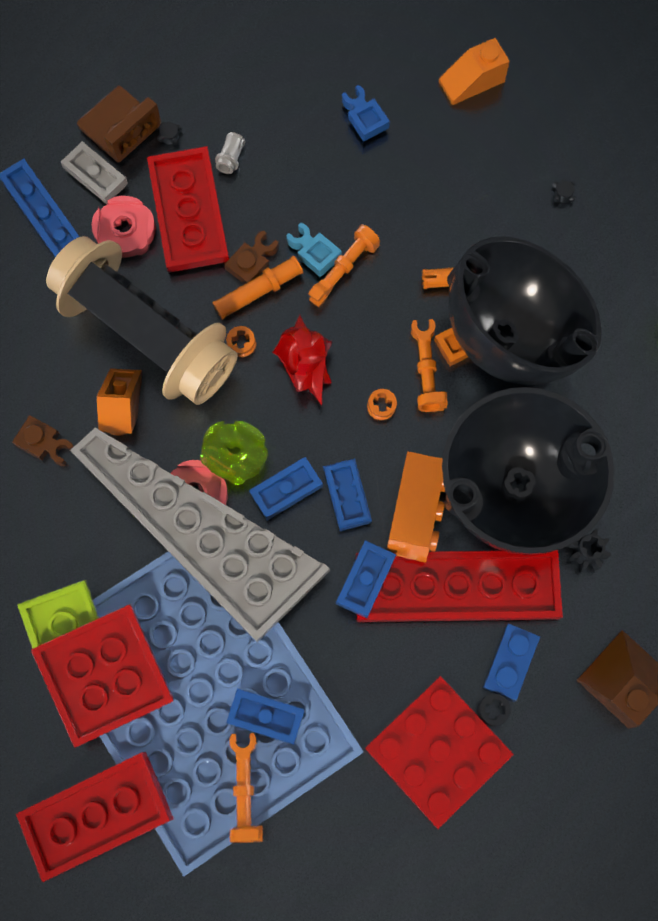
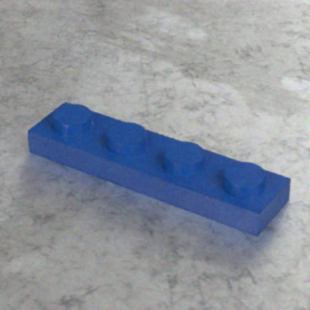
M25 159L0 172V180L54 257L68 243L80 237Z

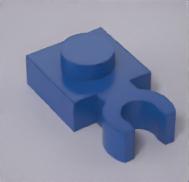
M357 85L355 94L358 98L351 99L344 92L342 93V103L346 109L351 110L348 112V119L364 142L388 129L390 121L375 99L368 102L365 101V91L360 85Z

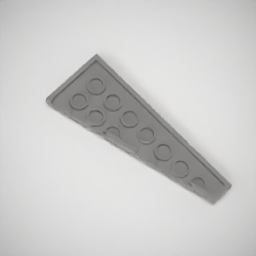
M94 428L70 450L256 642L261 640L330 572V568L324 563L322 564L305 554L304 551L296 546L293 547L269 530L261 528L246 519L242 514L205 492L197 490L178 476L165 471L151 460H147L128 449L127 446L97 428Z

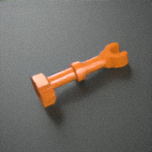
M361 224L354 232L355 242L343 256L339 255L334 261L335 266L309 291L308 295L311 296L309 301L317 307H320L325 302L332 288L344 273L348 274L353 269L354 261L364 250L374 253L380 246V238L368 226Z
M429 319L427 331L418 329L417 320H413L411 324V335L417 340L419 346L420 361L417 363V369L422 377L423 394L418 396L417 403L418 409L423 412L444 411V408H447L448 405L447 392L436 391L434 373L437 371L436 361L432 359L431 338L434 336L436 327L433 319Z
M250 733V743L245 748H240L237 745L236 734H231L230 746L236 753L237 785L233 786V796L237 797V827L229 830L230 843L263 842V826H251V796L255 795V788L251 786V753L257 746V738L254 733Z

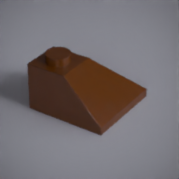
M623 630L617 634L577 679L584 688L628 729L640 726L658 705V662Z

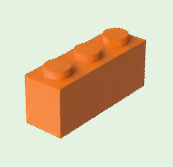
M407 451L387 545V551L396 554L398 557L426 562L429 551H436L439 532L433 530L435 521L441 522L445 502L439 501L440 492H445L442 458Z

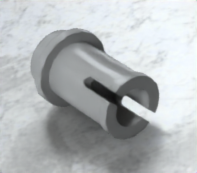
M234 132L227 134L221 153L215 157L216 168L220 172L231 174L237 170L239 166L237 160L245 145V139H242L241 135Z

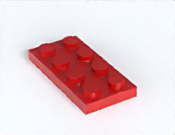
M208 147L147 157L168 273L227 262L229 256Z
M146 751L16 814L42 882L174 819Z

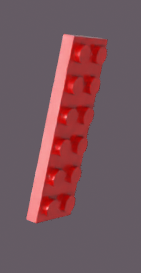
M558 550L535 555L514 554L505 551L429 552L426 562L396 556L368 618L357 614V622L563 618Z

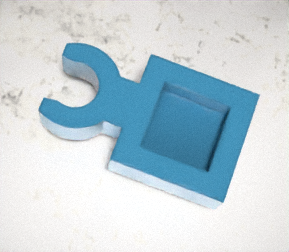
M299 223L298 230L303 236L295 238L288 233L286 235L288 245L293 249L299 250L298 259L321 277L335 264L334 261L339 255H342V251L320 232L313 238L310 236L309 228L305 224Z

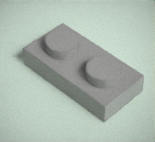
M83 142L61 161L63 168L105 204H108L107 201L115 197L128 184L125 176Z

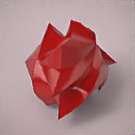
M299 315L295 326L282 333L280 341L272 353L277 355L283 363L297 392L309 389L322 406L323 384H332L325 362L326 355L333 342L319 332L311 331L305 326L301 315Z

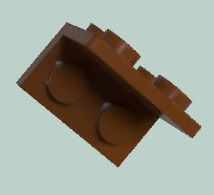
M117 86L77 121L78 128L118 163L161 124L158 106L151 98L147 97L140 103L121 86Z

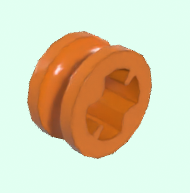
M246 326L234 327L227 334V345L237 352L238 357L249 356L256 349L257 343L254 333ZM244 335L246 340L250 338V342L244 343V348H238L237 343L233 345V341H238L239 336Z
M377 389L369 396L367 403L368 413L374 419L386 420L394 414L397 399L390 390ZM379 398H385V403L390 404L391 408L387 406L385 411H379V406L373 405V401L377 403Z

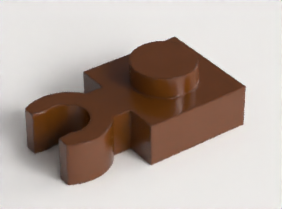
M263 230L256 235L253 247L245 242L225 263V269L242 283L246 284L263 273L262 270L269 267V260L265 257H270L277 253L279 242L275 240L271 245L264 246L262 243L267 239V234Z
M30 415L12 441L16 447L42 461L47 453H49L52 460L59 466H66L67 464L63 458L58 456L60 450H71L74 447L66 439L56 440L60 434L56 429Z

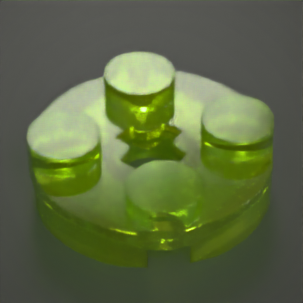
M235 420L234 424H224V421L213 424L206 431L201 445L200 460L215 475L229 480L232 484L239 485L243 484L246 479L253 478L261 472L268 456V449L266 450L264 445L265 438L263 434L251 424ZM227 447L230 449L238 447L240 452L239 454H233L229 452Z

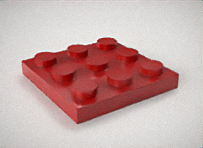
M131 604L31 649L74 748L174 701Z
M441 676L365 747V750L437 829L514 755Z

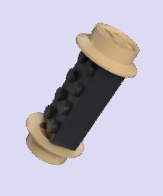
M82 236L68 243L53 260L46 278L48 288L57 294L56 307L58 312L65 317H73L88 309L168 372L162 389V393L167 399L172 400L184 395L193 403L199 405L211 398L231 374L238 357L237 352L224 343L226 337L225 326L221 323H214L198 334L179 322L180 320L176 316L162 308L153 298L139 290L131 281L117 272L122 259V250L115 241L107 240L96 244L89 237Z

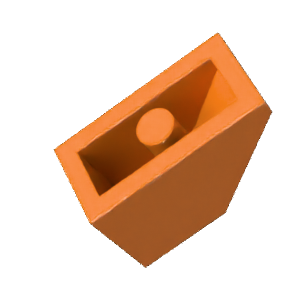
M493 38L468 49L439 78V84L451 104L454 105L504 83L510 60L497 39Z
M109 369L96 396L98 429L100 431L115 436L132 434L138 418L142 370Z

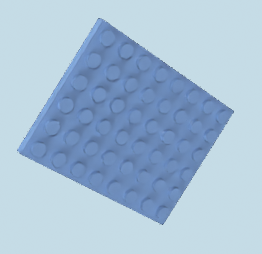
M166 552L93 599L99 618L126 605H132L174 698L173 702L101 735L100 738L116 765L146 751L174 817L173 820L156 827L155 830L183 876H186L231 845L229 830L237 827V797L233 796V786H237L236 753L230 746L231 734H236L237 745L240 748H245L250 743V733H254L226 723L237 688L305 710L295 745L254 733L257 738V746L251 753V786L255 788V795L251 796V826L260 825L364 753L279 622L261 640L256 642L169 552Z

